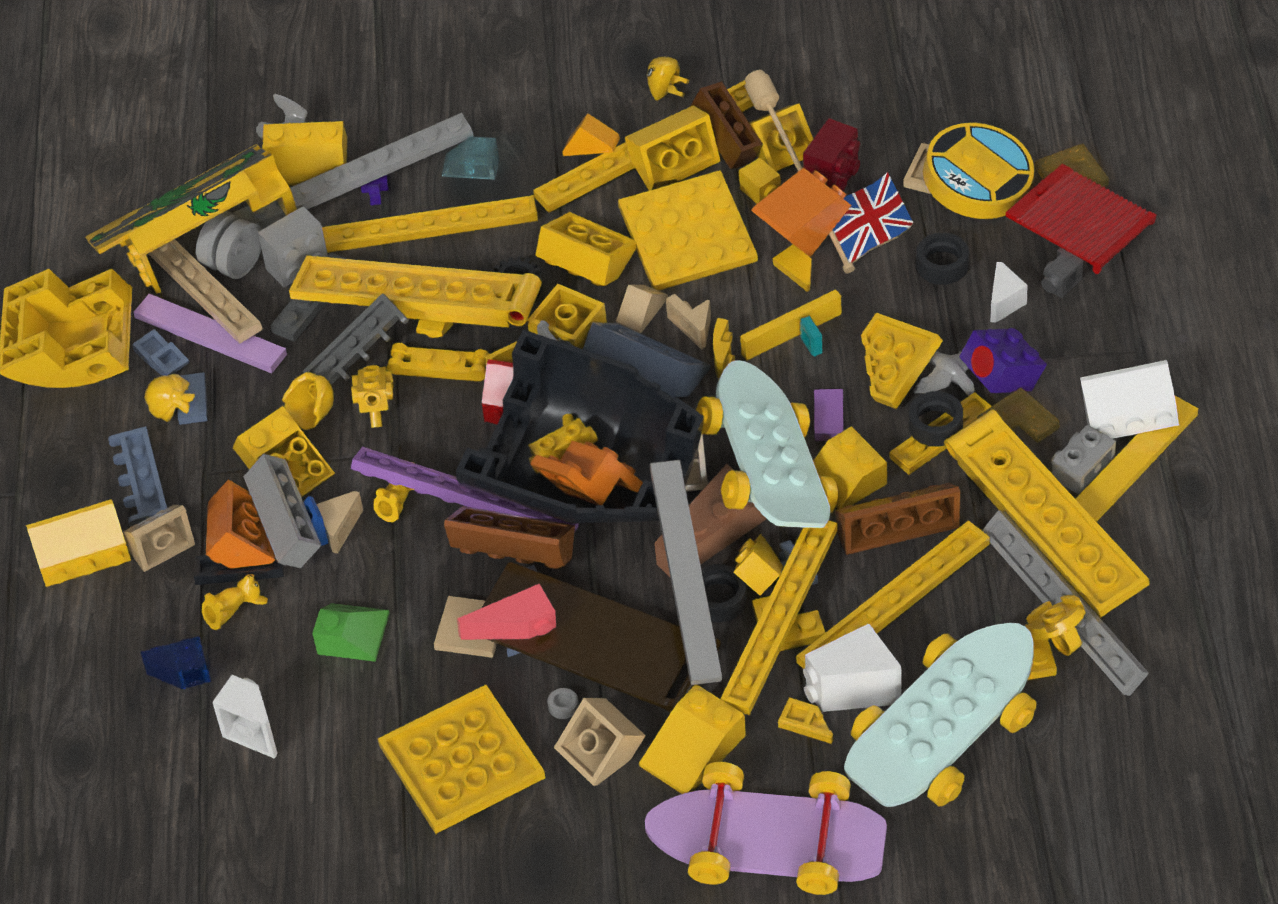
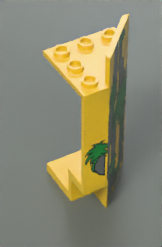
M255 144L87 235L85 238L99 254L118 244L121 247L127 246L129 252L126 254L132 265L139 270L143 283L146 287L152 286L157 294L161 290L146 254L243 201L247 202L252 212L275 200L286 216L297 210L290 187L277 169L274 156L271 153L268 154L265 149H260L258 144Z

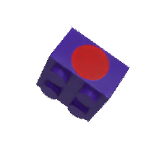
M1013 328L974 330L959 356L991 393L1032 391L1047 366L1039 356L1038 351L1022 338L1023 336L1018 330Z

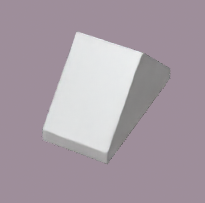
M1002 262L996 263L991 300L990 322L995 323L1027 304L1028 285Z

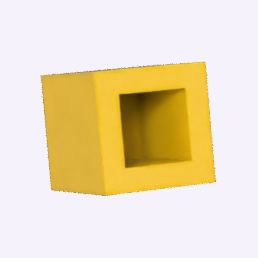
M758 158L739 170L740 190L758 204L781 186L780 174L764 160Z

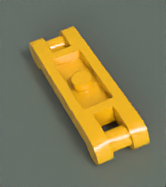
M395 343L392 345V358L388 360L387 371H392V374L483 381L486 372L484 356L490 353L483 349H478L475 352L407 347L403 343Z

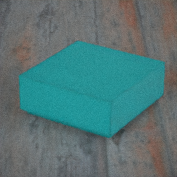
M810 316L802 318L800 321L801 340L813 357L822 354L821 332Z

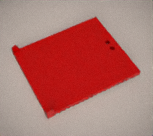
M1063 163L1006 211L1005 214L1007 218L1092 264L1095 274H1099L1106 263L1148 225H1153L1156 220V214L1151 211L1147 212L1146 209H1142L1141 206L1138 207L1132 201L1128 202L1127 199H1124L1122 196L1119 197L1113 191L1110 192L1104 186L1101 187L1095 181L1092 182L1086 176L1083 177L1077 171L1074 172L1072 168Z

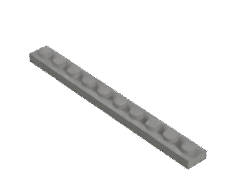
M460 113L290 187L296 208L299 209L304 206L306 209H310L474 137L472 129L464 115ZM276 200L255 212H252L249 206L233 212L241 219L257 223L261 229L286 216Z

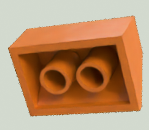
M228 479L208 501L206 555L214 562L221 563L230 569L272 564L275 561V555L249 491Z

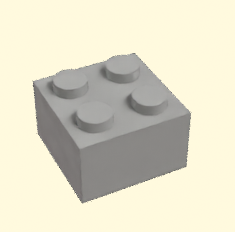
M304 206L258 232L266 270L283 287L293 283L306 255L328 257L322 225Z

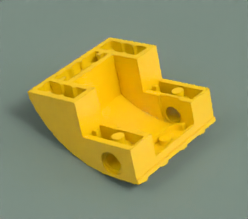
M47 269L4 288L0 333V374L28 385L68 388L93 384L128 370L132 286L128 285L113 269H109L68 287L50 269Z

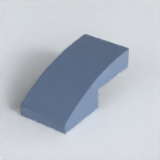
M155 329L132 344L133 350L161 375L174 374L189 363L187 357L172 342L168 344Z

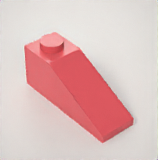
M537 584L457 618L458 633L461 640L530 639L537 635H545L553 628H556L555 609L540 584Z

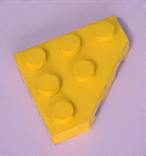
M876 313L861 334L862 344L866 350V356L864 357L867 374L870 376L871 386H869L870 394L876 402L897 409L943 342L940 336Z

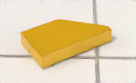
M792 244L773 257V265L805 291L808 292L810 290L812 259Z

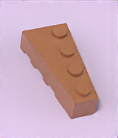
M728 464L721 469L689 504L700 565L766 520V517L760 513L753 502H747L746 506L740 510L725 507L721 486L728 471L733 470ZM661 535L655 542L656 564L670 577L663 536Z

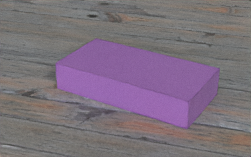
M843 389L814 390L815 441H828L843 432Z

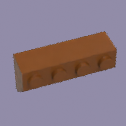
M951 483L933 485L925 489L903 492L900 495L875 499L870 502L854 506L849 505L835 510L837 533L845 554L848 555L959 528V487Z
M466 506L459 508L445 519L444 522L450 547L460 548L462 553L475 554L478 551L488 553L489 557L495 559H503L505 556L516 558L517 562L530 564L534 561L544 563L545 567L553 569L565 566L572 559L575 525Z

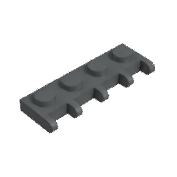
M382 293L302 372L322 375L329 381L330 385L340 376L348 381L351 377L345 371L360 357L368 361L371 357L366 351L380 337L388 342L391 337L386 331L398 320L406 324L409 319Z

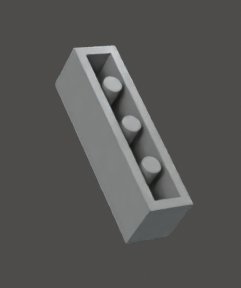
M262 454L243 476L277 562L283 565L302 568L320 548V541L286 460Z

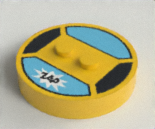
M961 123L942 130L933 138L924 161L923 177L932 196L949 210L966 217L993 219L1005 216L1006 211L1029 192L1034 177V164L1025 146L1010 133L987 124Z

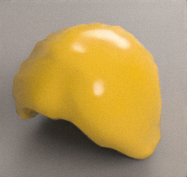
M305 372L292 381L282 401L285 402V409L296 424L303 430L315 428L331 410L334 401V391L324 376Z

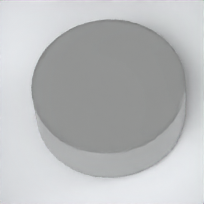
M568 688L554 690L550 693L547 700L550 714L558 719L572 717L579 707L577 694Z

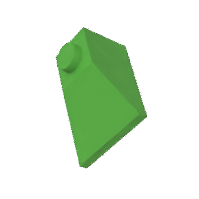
M335 603L321 608L312 633L317 654L376 662L389 618V610Z

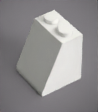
M870 624L862 626L805 654L803 673L806 678V686L804 687V692L811 703L815 702L822 712L868 708L872 705H877L878 707L889 706L901 696V665Z

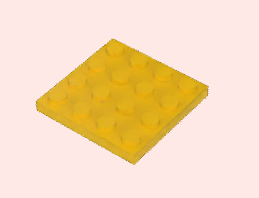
M721 170L618 200V207L630 236L637 242L636 250L652 288L656 290L666 289L758 261L757 252Z
M487 685L378 738L380 748L435 834L546 778L544 769Z

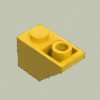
M760 534L754 541L749 538L739 549L740 553L735 558L737 565L734 573L761 596L780 576L783 565L766 539Z

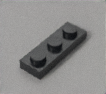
M207 555L195 556V585L236 582L243 579L247 574H253L255 580L284 577V565L278 563L276 558L272 564L230 569L221 563L214 562Z

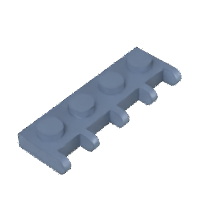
M146 426L111 435L108 438L109 445L112 447L121 445L123 451L113 456V462L115 465L126 464L128 474L118 477L119 485L122 487L131 485L133 495L123 499L124 506L126 508L136 506L138 511L137 515L128 518V523L131 527L152 517L159 511L167 509Z

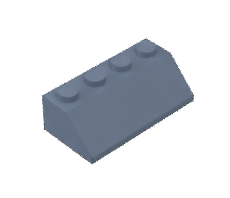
M592 322L583 347L584 350L632 365L638 369L641 376L651 383L655 381L660 385V389L672 398L675 396L688 397L711 367L710 364L618 323Z

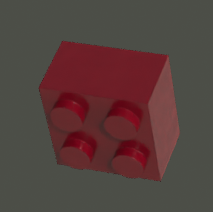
M829 118L803 152V168L811 174L815 170L828 179L825 185L829 188L836 185L844 191L847 181L852 175H856L860 167V160H858V150L860 147L858 129Z

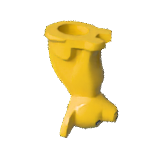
M390 483L385 489L379 488L376 491L377 497L374 499L373 504L375 512L383 520L395 522L399 519L408 492L414 489Z
M247 574L238 582L237 587L226 588L217 595L207 593L205 601L202 603V615L211 629L218 630L234 615L243 602L264 605L267 604L268 599L260 595V587L254 579V575Z

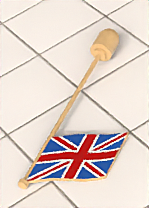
M762 70L753 71L745 78L746 91L755 109L769 111L797 170L800 171L802 166L773 109L779 100V95L768 74H765ZM888 172L875 183L844 197V200L852 206L829 233L844 264L842 268L846 274L854 271L853 263L869 251L900 237L913 225V221Z

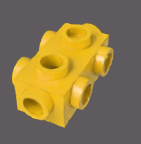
M370 365L358 370V375H352L353 404H359L360 413L369 412L371 428L382 427L381 411L388 410L389 399H393L392 371H386V367Z
M565 414L562 417L563 427L528 445L532 457L528 459L531 463L537 454L546 458L552 455L560 460L572 441L582 444L588 441L593 444L598 441V438L591 426L585 427L580 418L574 420L572 414ZM532 466V468H533V470L535 471V473H536V474L539 473V472Z

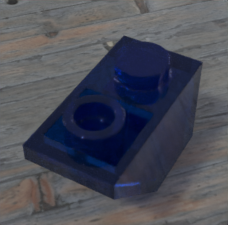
M199 636L141 651L146 673L177 688L186 689L211 682Z

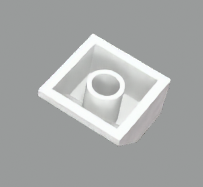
M231 675L213 701L222 737L275 758L278 753L259 686L249 678L242 679Z

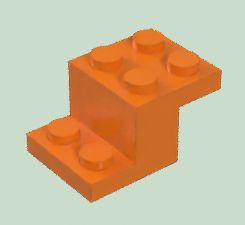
M572 441L560 460L552 455L546 458L536 454L530 463L531 466L565 495L595 505H603L615 485L638 492L643 484L635 476V469L617 460L619 457L617 453L607 447H603L601 450L588 441L584 444Z

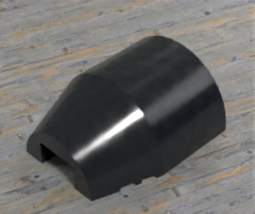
M523 330L512 352L514 377L503 398V414L486 449L480 447L479 451L467 447L456 470L458 484L571 524L660 521L651 479L650 463L680 460L684 484L686 485L698 450L704 416L676 396L672 398L660 389L659 384L655 381L651 383L639 374L638 369L632 365ZM572 414L574 420L580 418L585 427H592L598 438V441L593 443L601 450L603 447H607L617 453L619 456L617 460L635 469V476L643 484L638 492L615 485L603 505H595L565 495L540 472L535 473L528 459L532 457L528 445L563 427V415Z

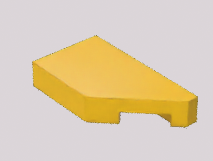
M789 697L778 720V727L832 744L833 733L826 725L819 707Z

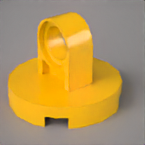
M1075 595L1060 597L1062 602L1052 605L1050 601L1043 603L1027 616L1028 624H1025L1026 628L1031 632L1032 638L1036 640L1051 638L1058 651L1066 656L1071 655L1082 645L1075 626L1084 618L1086 611L1080 598Z

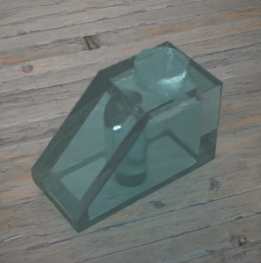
M467 138L446 154L442 177L495 180L499 163L496 138Z

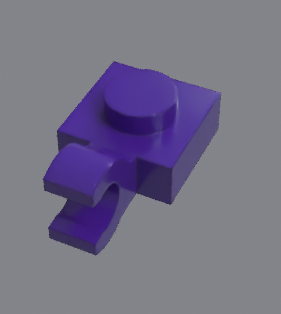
M387 175L361 186L362 193H369L370 205L381 204V191H388Z

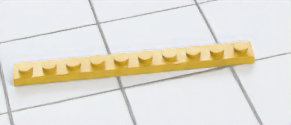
M745 80L727 89L742 112L754 106L746 91ZM626 142L617 146L614 152L603 153L534 189V198L550 213L634 169L635 166L630 159Z

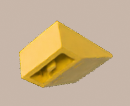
M283 406L238 436L233 445V449L249 469L262 454L285 459L301 498L335 474Z

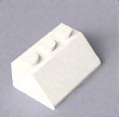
M1167 360L1080 378L1088 425L1111 439L1179 425L1176 400Z

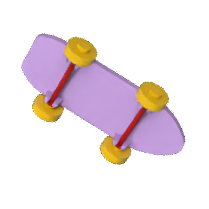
M713 762L705 767L702 783L708 790L688 792L670 798L654 807L647 813L645 818V832L649 839L666 854L689 864V876L704 884L715 885L724 883L728 880L730 871L797 877L796 883L803 891L816 895H826L837 890L838 881H862L873 878L882 871L887 831L886 820L863 805L846 801L850 795V781L844 775L836 772L822 771L811 776L809 794L812 798L740 792L744 780L743 771L731 763Z

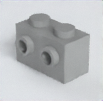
M1086 425L1080 433L1076 432L1073 434L1068 445L1062 451L1058 450L1051 460L1052 474L1064 487L1079 495L1115 458L1116 441Z

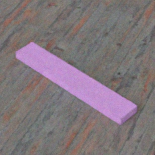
M148 294L134 311L135 319L271 374L287 356L286 348L254 335L239 344L216 320L151 294Z

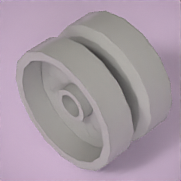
M225 211L205 222L196 244L197 260L203 266L212 270H218L225 276L232 279H240L253 268L259 258L261 245L258 232L262 229L257 223L241 219L238 215Z

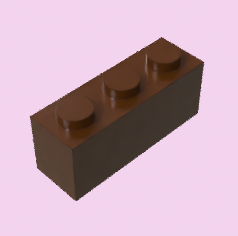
M723 82L700 88L691 106L694 105L709 114L717 149L729 168L732 170L751 163L763 143Z

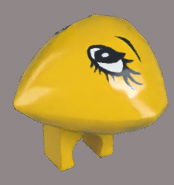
M666 56L653 59L648 65V86L656 101L664 98L668 93L680 97L685 95V93L679 92L677 87L674 86V84L681 82L688 85L690 81L679 76L680 67L676 59Z

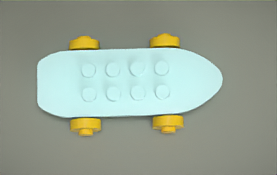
M741 360L729 363L718 380L716 397H702L696 408V411L704 416L701 434L715 435L720 428L726 429L740 471H728L724 477L721 494L725 507L740 510L746 506L747 502H753L760 513L777 526L824 528L830 514L836 507L838 488L836 481L831 476L818 475L804 439L810 425L808 408L803 403H790L779 386L756 366Z
M1004 623L979 629L958 641L949 634H943L934 639L928 645L923 658V664L928 669L885 712L877 705H872L856 717L851 730V736L856 742L851 747L844 765L847 777L886 807L907 803L920 796L928 788L927 797L939 807L956 799L962 790L965 776L951 765L1000 715L1001 726L1010 733H1015L1021 728L1026 727L1033 719L1037 702L1028 694L1020 693L1029 678L1033 665L1034 642L1031 632L1019 623Z

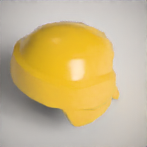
M178 374L162 375L154 378L149 383L145 392V401L149 407V412L154 417L166 422H170L176 408L187 414L190 407L188 402L193 401L195 394H185L190 385L189 382Z

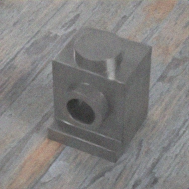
M1060 247L1057 250V258L1054 261H1050L1044 269L1043 274L1045 278L1041 281L1042 287L1047 292L1063 298L1082 279L1083 260Z

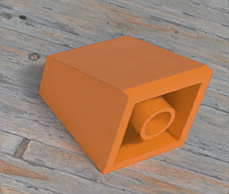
M802 168L756 204L751 211L811 257L852 205L844 200L847 194L836 185H833L831 188L825 185L828 179L815 170L811 174L808 170Z

